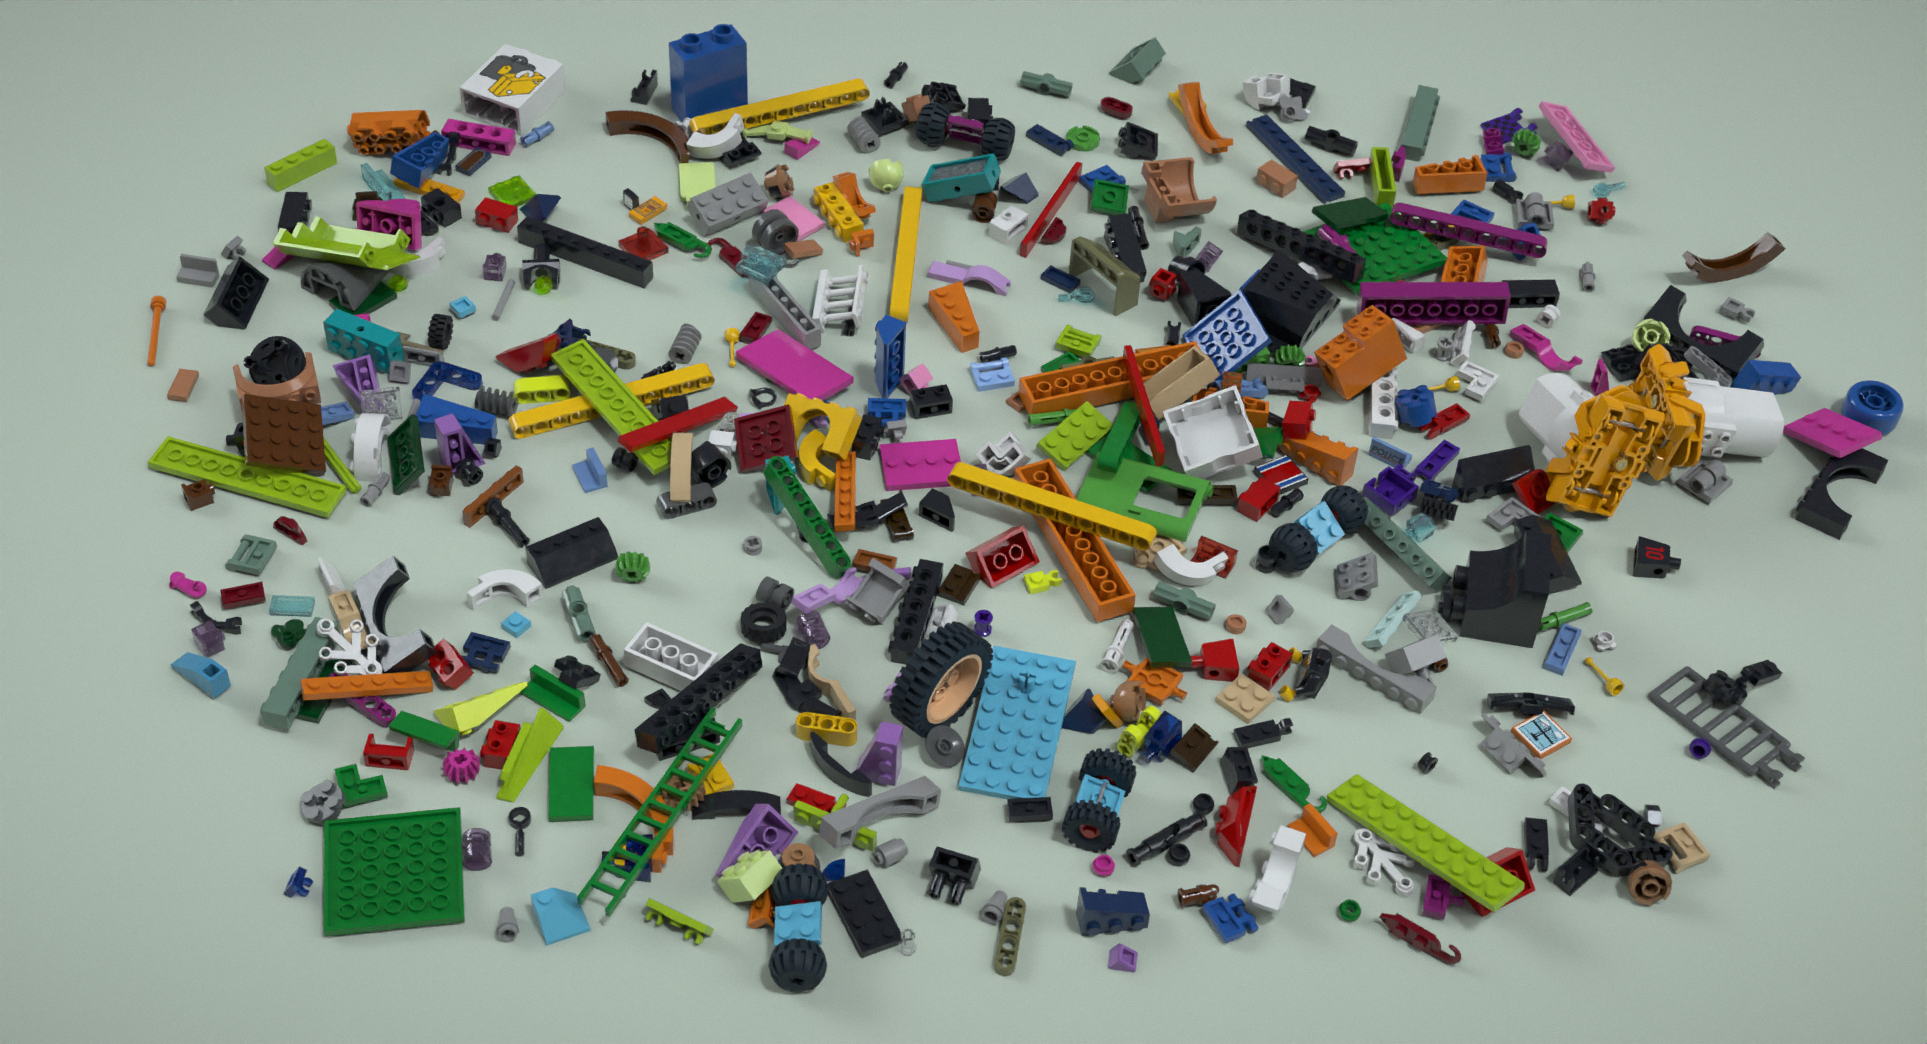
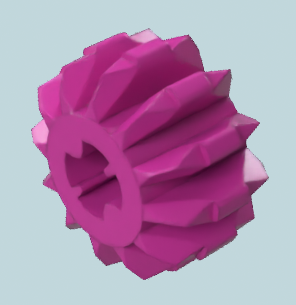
M464 747L458 751L455 748L454 753L447 752V757L443 758V773L450 782L456 780L458 785L461 781H465L468 784L469 779H475L476 774L480 771L479 757L475 755L473 749L467 751Z

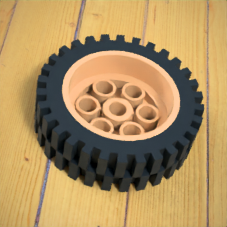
M961 622L946 623L944 627H938L936 633L934 631L931 632L928 640L924 638L921 641L922 646L920 648L916 647L913 650L915 654L912 658H907L906 667H902L899 671L902 673L901 676L896 677L895 683L897 685L892 687L891 692L893 695L890 696L889 700L892 702L889 705L891 714L922 738H926L928 732L936 726L945 725L950 727V723L955 724L958 721V716H963L966 713L965 709L967 706L971 707L973 698H977L980 694L978 692L979 688H983L985 685L983 680L989 676L987 670L991 669L992 663L990 661L993 660L991 644Z

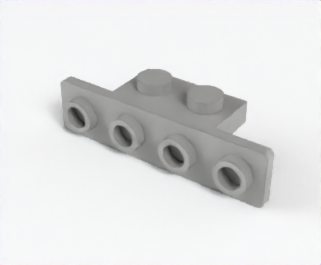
M1248 363L1246 381L1260 378L1270 391L1288 390L1291 393H1298L1299 391H1304V386L1308 384L1320 387L1323 370L1318 367Z
M1485 713L1481 715L1494 731L1480 744L1506 770L1512 774L1520 765L1528 761L1541 775L1545 776L1547 774L1544 770L1546 765L1537 756L1533 759L1529 755L1531 751L1523 743L1518 745L1514 741L1516 737L1508 729L1503 731L1499 727L1501 723L1493 715L1490 717Z

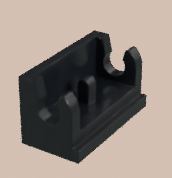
M644 69L642 80L638 87H634L631 92L630 102L643 105L648 104L658 86L657 70H652L651 77H648L646 75L647 71Z
M1227 747L1220 763L1230 795H1232L1244 786L1257 784L1258 779L1248 748Z
M1587 845L1583 846L1557 869L1553 883L1569 896L1574 894L1599 871L1597 869L1600 862L1599 857L1596 856L1593 860L1590 859V848Z

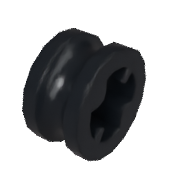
M1427 752L1419 760L1417 767L1419 769L1423 768L1424 773L1428 774L1436 766L1438 758L1432 757V754Z

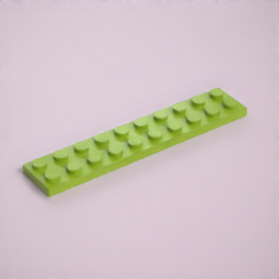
M584 339L551 354V360L619 436L658 422ZM672 437L634 451L636 456L653 475L671 467Z
M170 436L166 437L147 462L148 467L194 481L205 479L207 484L212 483L213 486L326 518L330 517L347 492L346 485L300 472L245 466V457Z
M1355 774L1327 794V802L1492 912L1497 911L1524 890L1523 881L1358 774Z

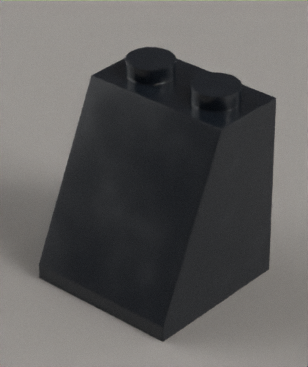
M1198 269L1180 274L1177 301L1192 327L1232 295L1230 291Z

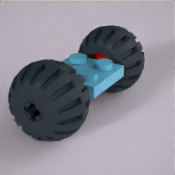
M1341 485L1333 487L1324 494L1320 503L1295 520L1294 523H1286L1279 526L1272 533L1268 545L1272 557L1274 558L1277 555L1276 564L1288 572L1305 570L1310 567L1318 554L1342 536L1359 530L1365 523L1368 515V506L1365 499L1362 498L1363 496L1350 486Z
M796 863V865L790 864L782 868L776 874L772 883L771 893L777 907H775V949L770 956L769 970L774 982L782 989L790 990L791 992H805L820 984L827 969L826 957L819 945L822 944V906L827 899L828 885L826 878L818 868L809 864Z

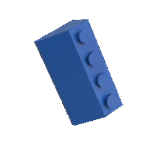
M885 315L875 326V331L877 332L874 373L875 382L882 398H888L901 383L899 378L904 375L906 322Z

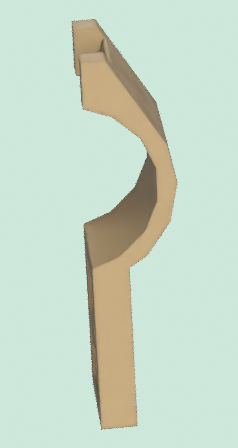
M349 590L328 595L329 602L341 625L344 637L352 645L350 624L353 620L362 621ZM358 624L353 625V628L360 629V626ZM364 625L361 632V650L368 648L365 645L367 633ZM373 639L368 640L369 643L374 644Z
M815 644L810 645L808 678L822 691V695L830 696L836 708L842 711V717L851 718L856 721V709L838 680L822 678L814 671L820 665L817 659L820 651Z

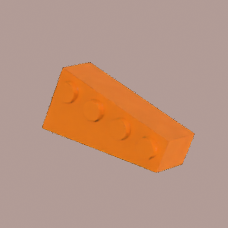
M1209 387V390L1200 389L1196 395H1192V402L1217 392V389ZM1247 396L1241 398L1252 427H1267L1269 402Z
M1314 431L1308 433L1307 440L1283 438L1281 446H1278V450L1336 486L1343 485L1353 476L1359 448L1354 446L1349 448L1341 441L1333 442L1329 440L1328 436L1315 435Z

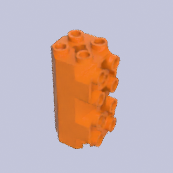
M425 110L352 113L350 125L347 126V133L349 136L351 135L353 147L357 148L358 152L362 155H382L387 147H390L392 152L398 153L430 135V131H427V126H430V120Z

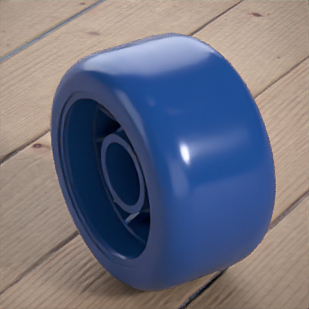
M1866 380L1857 382L1850 387L1843 401L1841 413L1845 417L1882 432L1883 436L1896 428L1903 413L1904 404L1900 394L1891 386L1879 381Z

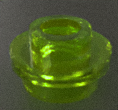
M395 275L389 281V287L396 292L403 291L408 286L407 280L402 275Z
M541 276L536 279L534 285L538 293L547 294L551 291L553 284L551 278Z

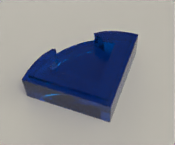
M845 859L835 860L825 867L822 874L826 881H835L845 877Z

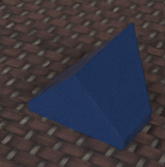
M1027 172L1011 178L1001 185L1000 188L1002 190L1006 189L1009 194L1013 193L1018 196V199H1023L1025 204L1038 197V192Z
M537 194L519 210L525 216L543 222L561 197L559 195Z
M1087 688L1064 715L1062 728L1094 734L1107 721L1105 715L1092 700L1094 695L1091 689Z

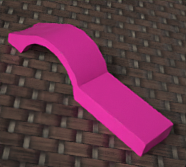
M1525 324L1510 330V337L1536 352L1538 359L1547 369L1552 371H1569L1583 362L1577 356H1573L1570 361L1561 359L1554 352L1548 338Z

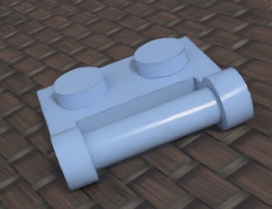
M1007 357L993 362L970 363V371L978 392L1015 386V379L1009 367ZM1002 368L1000 370L979 373V371Z

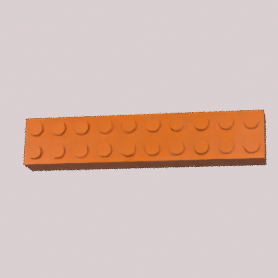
M1196 341L1134 354L1143 383L1193 346L1199 348ZM1123 356L1021 377L1019 380V397L1024 403L1028 414L1062 411L1064 408L1068 410L1078 409L1086 401L1092 406H1098L1134 398L1123 363Z
M1051 458L1015 468L1014 480L1076 500ZM1031 514L1096 622L1133 611L1136 594L1099 536Z

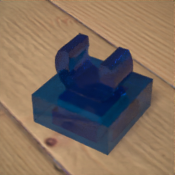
M299 866L294 871L284 890V895L292 898L297 892L302 897L307 896L309 890L305 889L303 885L310 887L314 881L311 878L305 877L306 869Z

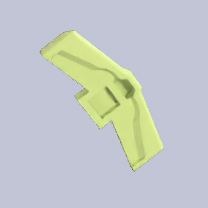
M774 121L771 125H760L743 130L745 138L748 136L767 135L768 139L784 140L785 137L806 142V144H809L814 134L811 129L808 131L789 126V122Z

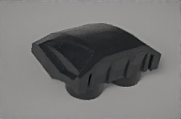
M932 81L930 85L924 84L921 90L922 97L928 95L930 103L942 104L949 111L962 110L966 107L957 91L956 85Z

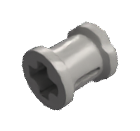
M1441 337L1437 341L1438 349L1435 351L1434 356L1437 360L1445 362L1451 358L1450 351L1454 346V341L1448 337Z

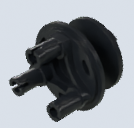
M272 336L256 345L251 355L244 358V362H246L244 366L249 368L250 376L255 384L273 385L297 377L306 366V357L302 348L292 339L283 336Z

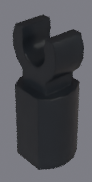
M1501 179L1493 185V191L1506 199L1509 198L1513 204L1516 203V199H1523L1524 194L1521 191L1514 190L1512 186Z
M1168 321L1166 347L1179 345L1181 322H1178L1177 326H1172L1171 321Z

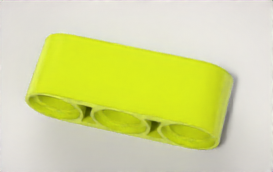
M564 375L520 378L513 384L514 398L517 397L520 404L563 401L570 397L569 379Z

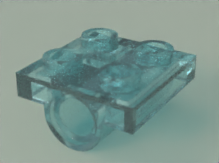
M748 245L741 254V260L736 264V271L767 284L787 265V259L757 245L755 247Z

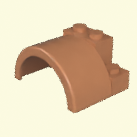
M1192 157L1143 162L1141 174L1147 183L1144 202L1156 223L1172 221L1173 217L1208 214L1214 209L1217 202L1215 196L1212 199H1198L1194 186V159Z

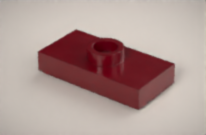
M755 311L739 334V339L751 343L760 339L772 323V316Z
M262 582L220 590L224 609L266 601Z

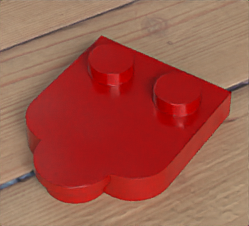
M1542 469L1533 470L1512 483L1522 504L1537 515L1555 504L1546 500L1547 491L1551 484L1548 475Z

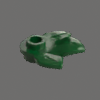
M291 619L285 625L276 624L271 628V635L277 638L280 647L285 649L295 647L297 641L302 640L306 632L304 623L300 619Z

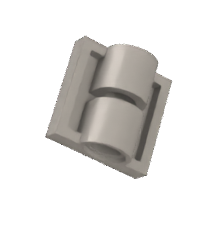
M1537 192L1528 194L1525 200L1516 199L1515 208L1518 227L1535 223L1538 229L1553 230L1554 218L1551 202L1543 201V196Z
M1701 459L1696 466L1691 467L1679 478L1678 484L1710 504L1732 485L1733 479L1725 475L1726 468L1721 461L1712 460L1706 463Z
M1373 552L1337 565L1338 595L1341 599L1352 597L1357 601H1365L1370 598L1371 589L1378 587L1377 557Z

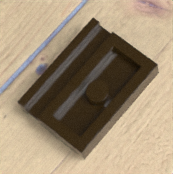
M954 564L939 587L937 596L955 603L957 601L961 602V605L964 606L981 580V573L976 574L971 569Z
M1194 723L1170 751V754L1183 765L1189 766L1194 773L1219 742L1217 740L1214 741L1209 733Z

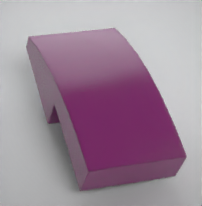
M1489 128L1484 130L1483 140L1486 155H1502L1504 148L1500 129Z
M1400 146L1399 150L1393 153L1391 159L1393 161L1392 169L1396 182L1401 180L1406 159V152L1403 146Z

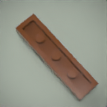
M517 465L514 466L497 482H494L489 489L480 494L470 505H467L462 511L464 525L471 528L487 514L485 506L488 501L493 498H499L502 501L524 483L522 468Z

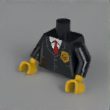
M1295 647L1289 649L1293 653L1292 662L1297 664L1302 660L1298 681L1294 690H1291L1288 685L1281 687L1282 693H1280V696L1287 702L1291 701L1295 695L1297 697L1306 695L1315 699L1328 678L1332 654L1327 649L1321 648L1303 650L1301 653Z

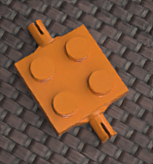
M1147 657L1138 665H1134L1127 660L1122 665V668L1132 672L1127 681H1142L1143 684L1140 686L1145 688L1146 698L1160 706L1172 695L1182 700L1187 696L1188 692L1177 687L1183 680L1184 674L1171 667L1151 668Z

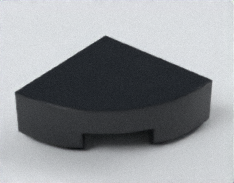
M662 688L644 697V700L650 707L660 709L671 698Z

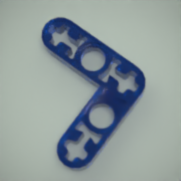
M437 361L430 366L412 390L413 399H419L420 401L424 394L433 396L443 382L468 390H478L481 385L483 386L482 375L450 363ZM455 374H460V375H462V376L457 377V378L452 377V376L455 375ZM428 381H435L433 384H426Z

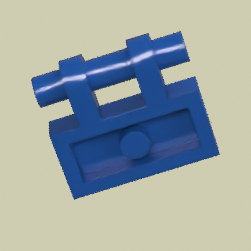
M868 398L867 415L879 418L892 417V419H882V426H886V423L890 421L905 420L898 418H906V399Z
M1235 893L1228 896L1229 903L1222 896L1203 904L1202 910L1225 943L1245 936V928H1249L1251 933L1259 929L1255 923V917L1248 913L1245 909V903L1241 898L1238 899ZM1234 912L1238 913L1240 918H1237Z

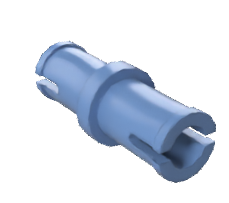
M547 121L538 128L534 127L531 132L520 137L522 145L527 147L536 140L540 141L543 139V136L554 131V126L550 121Z

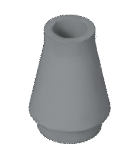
M996 891L993 897L983 906L982 916L985 921L995 924L1003 919L1007 900L1006 893Z
M504 907L500 910L496 933L503 941H512L519 933L514 910L511 907Z

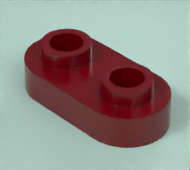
M1112 97L1101 99L1100 108L1105 113L1112 114L1121 119L1131 117L1133 110L1131 104Z

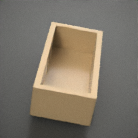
M1193 346L1144 382L1153 415L1158 420L1164 417L1163 411L1182 405L1185 400L1192 395H1196L1200 389L1214 382L1220 376L1210 357L1196 346Z

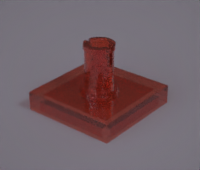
M644 226L637 228V233L618 241L619 247L623 251L650 261L669 253L668 246L650 228Z

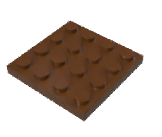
M243 394L241 401L245 466L317 475L325 474L326 463L320 404Z

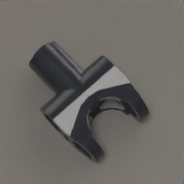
M540 243L534 247L533 260H522L525 288H531L535 281L541 279L548 280L553 288L559 287L560 259H550V248L546 244Z

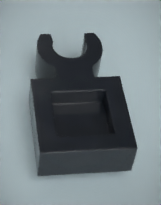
M1443 586L1440 595L1441 602L1438 601L1437 614H1440V622L1448 623L1452 611L1451 587Z

